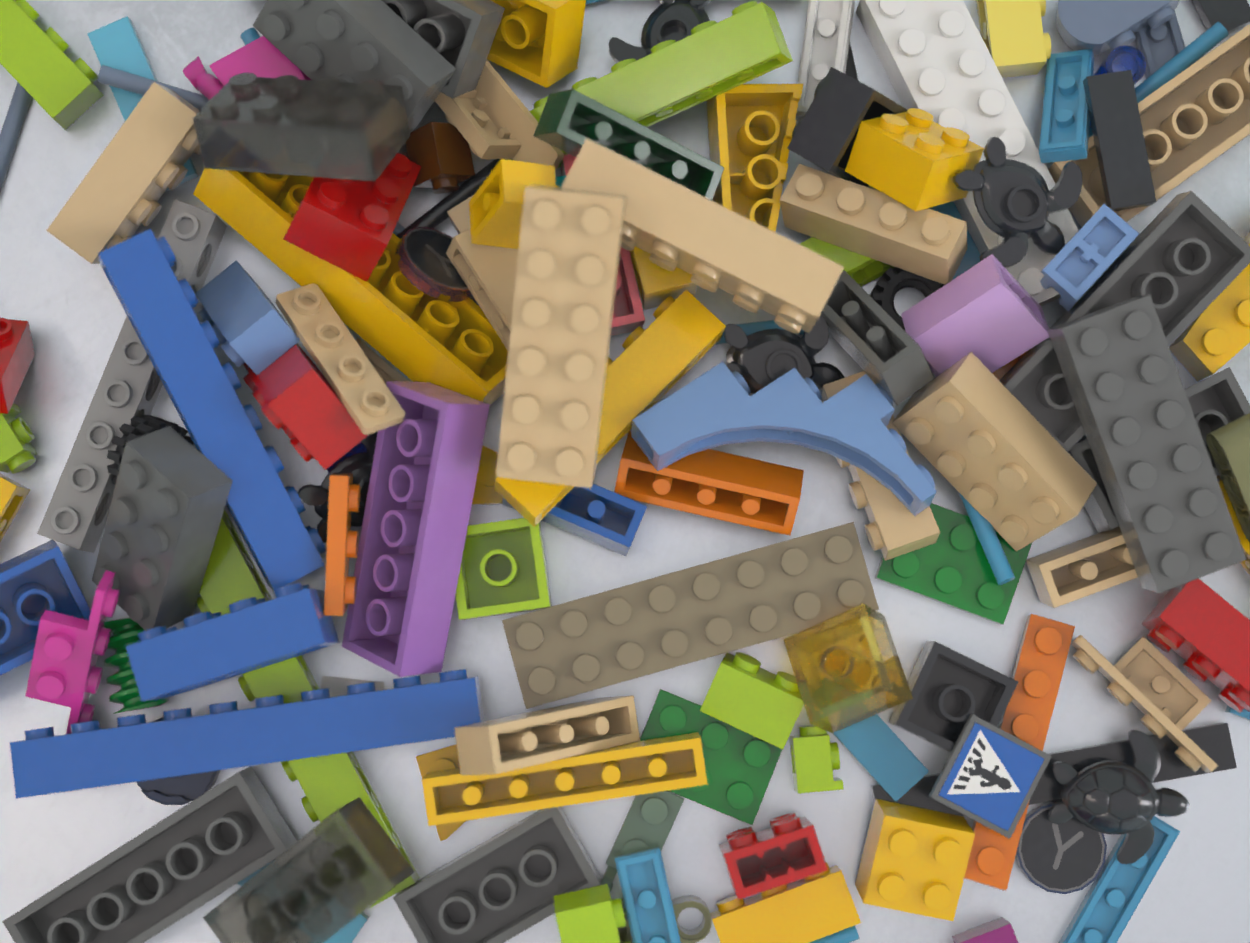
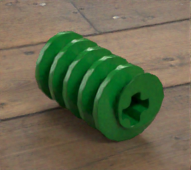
M131 618L105 622L104 628L111 629V633H113L107 649L114 650L116 653L104 659V666L118 669V672L106 678V683L121 687V690L109 696V702L123 704L124 708L115 713L161 706L168 702L169 698L142 701L126 646L140 642L138 634L145 630Z

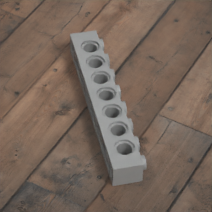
M174 199L159 237L164 235L174 253L176 261L171 269L177 280L180 281L186 278L195 294L204 285L227 225L216 214ZM127 316L37 533L77 550L92 553L95 552L105 528L115 489V484L111 480L115 475L108 473L107 465L114 463L113 460L107 458L108 450L115 451L117 447L111 441L114 435L120 438L124 435L119 430L124 423L132 426L131 418L136 416L143 418V415H151L163 385Z

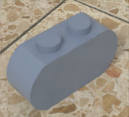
M1059 0L1056 25L1062 40L1074 51L1092 49L1094 56H1099L1109 49L1116 53L1130 45L1136 39L1134 34L1148 25L1152 29H1156L1169 21L1175 15L1173 10L1177 8L1180 0Z

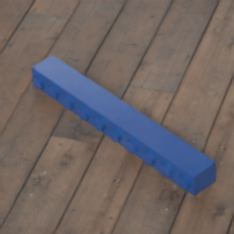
M466 669L439 673L440 682L422 684L421 676L393 679L394 688L376 691L375 682L348 685V695L330 697L329 688L301 692L302 701L284 704L283 695L255 698L256 708L238 710L237 701L209 705L210 714L193 717L191 708L163 711L164 721L146 723L145 714L117 718L118 727L100 729L99 720L71 724V734L54 736L53 727L26 730L25 740L10 742L15 796L18 799L455 737V727L484 722L479 677L467 678Z

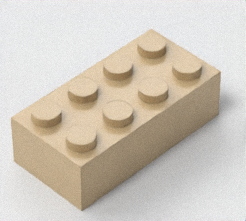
M153 82L46 231L91 264H100L98 259L99 252L131 238L141 224L148 226L154 220L162 207L158 200L167 188L173 191L184 179L188 171L184 167L185 163L193 152L199 155L208 146L214 136L210 129L215 122L173 90Z
M972 352L915 392L892 422L975 510L990 522L993 528L1016 552L1076 517L1097 485V482Z

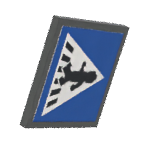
M970 714L929 797L1010 839L1052 756L987 721Z

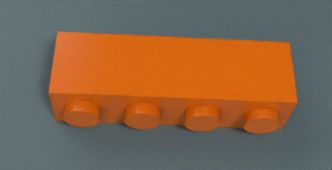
M629 431L620 460L614 492L631 500L790 536L801 497L804 470L707 449L690 454L657 471L632 438L631 431Z

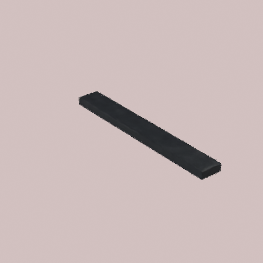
M1217 723L1182 730L1218 765L1212 772L1237 768L1228 723ZM1155 735L1149 736L1154 741L1161 756V767L1153 783L1211 773L1204 772L1201 768L1194 772L1175 755L1174 752L1179 747L1168 736L1165 735L1162 739ZM1129 740L1049 753L1052 757L1030 798L1029 805L1061 799L1060 794L1064 785L1056 780L1052 769V764L1056 761H1064L1070 764L1077 772L1094 763L1105 760L1123 761L1133 766L1134 756ZM940 773L924 776L895 802L966 817L929 797ZM879 784L871 785L874 803L875 799L894 802Z

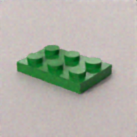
M931 503L930 508L940 531L937 542L886 561L882 555L875 579L999 625H1004L1032 543L1016 552L995 530L1015 576L1014 580L998 585L970 518Z
M660 689L640 741L699 732L707 777V785L668 791L753 825L782 749L701 712V705Z

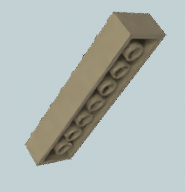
M854 522L508 618L502 620L525 707L528 709L879 610L855 525Z

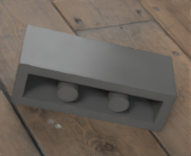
M845 270L841 272L821 312V315L827 322L829 334L876 384L879 383L885 389L892 401L899 405L934 379L920 346Z

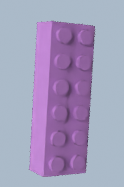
M387 381L386 385L404 410L405 417L402 423L378 431L354 576L357 578L355 604L348 605L342 647L399 677L442 672L490 404L429 382Z

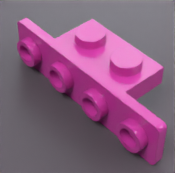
M105 571L95 591L89 620L45 610L40 619L25 697L71 707L66 734L72 733L71 724L90 722L93 719L95 705L88 704L90 693H97L103 673V668L96 666L98 655H105L111 636V629L104 628L106 616L113 617L120 592L119 590L112 589L115 572Z

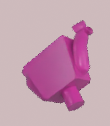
M264 36L209 65L215 76L207 74L199 56L183 69V74L195 89L200 91L213 105L237 124L248 125L254 123L258 128L264 125L269 128L277 124L287 142L294 141L309 131V127L300 110L314 102L311 90L317 85Z

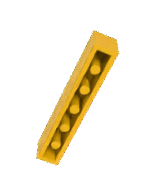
M685 290L676 300L671 295L667 297L653 313L656 320L646 330L641 326L637 327L623 342L622 347L625 351L614 361L608 357L597 463L632 429V420L656 405L721 339L726 325L688 290ZM502 477L495 479V490L533 527L575 487Z
M699 732L637 741L498 774L461 775L460 768L429 772L422 778L428 826L707 785L701 737Z

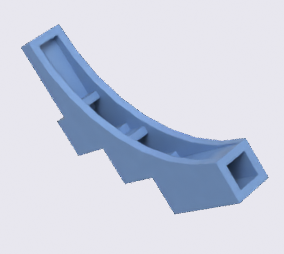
M722 361L632 420L631 436L657 471L690 454L720 445L764 441L796 444L829 453L862 469L888 488L914 516L928 508L937 493L934 489L935 482L928 470L920 464L916 466L906 453L905 442L899 433L892 428L887 429L886 426H888L895 410L893 408V401L879 383L874 384L867 374L822 403L820 401L822 396L816 384L808 377L803 379L796 368H793L752 396H749L750 389L742 375L737 371L731 372Z

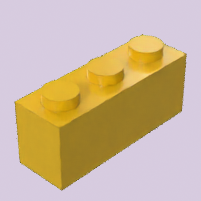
M827 862L828 871L761 892V894L746 900H738L736 895L718 902L716 904L718 910L710 913L721 943H810L857 925L861 921L841 869L837 865L829 868Z

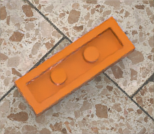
M334 472L330 475L324 602V615L343 616L347 611V605L355 604L357 578L349 576V558H357L359 533L357 530H351V512H359L361 489L360 484H353V473Z

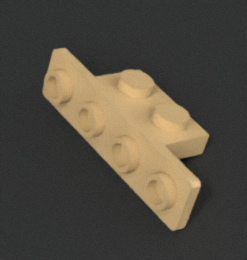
M487 59L475 90L453 99L440 92L435 99V102L445 113L447 121L458 129L469 143L470 150L481 159H513L515 161L555 166L556 170L564 158V154L560 149L533 136L538 121Z
M317 284L305 285L276 296V305L363 434L368 435L404 421V410Z
M1079 635L1071 643L1077 650L1073 654L1076 661L1089 673L1094 674L1098 670L1111 682L1106 687L1107 690L1126 707L1132 702L1144 714L1140 721L1156 737L1162 739L1165 735L1168 736L1179 747L1174 752L1175 755L1194 772L1199 768L1204 772H1212L1218 766L1182 731L1212 700L1144 636L1114 665L1083 636Z

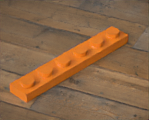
M1030 614L1027 618L1012 674V679L1018 681V684L998 728L1043 751L1075 626ZM1029 802L1010 839L974 820L972 830L975 836L964 879L1007 891Z

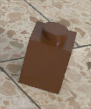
M430 122L405 136L408 159L422 166L413 185L414 187L432 188L433 193L444 194L458 190V183L475 176L469 143L452 124Z

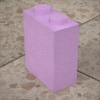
M992 254L901 314L906 333L920 346L935 377L939 376L970 352L993 373L1050 337L1047 331L1049 327L1042 307Z

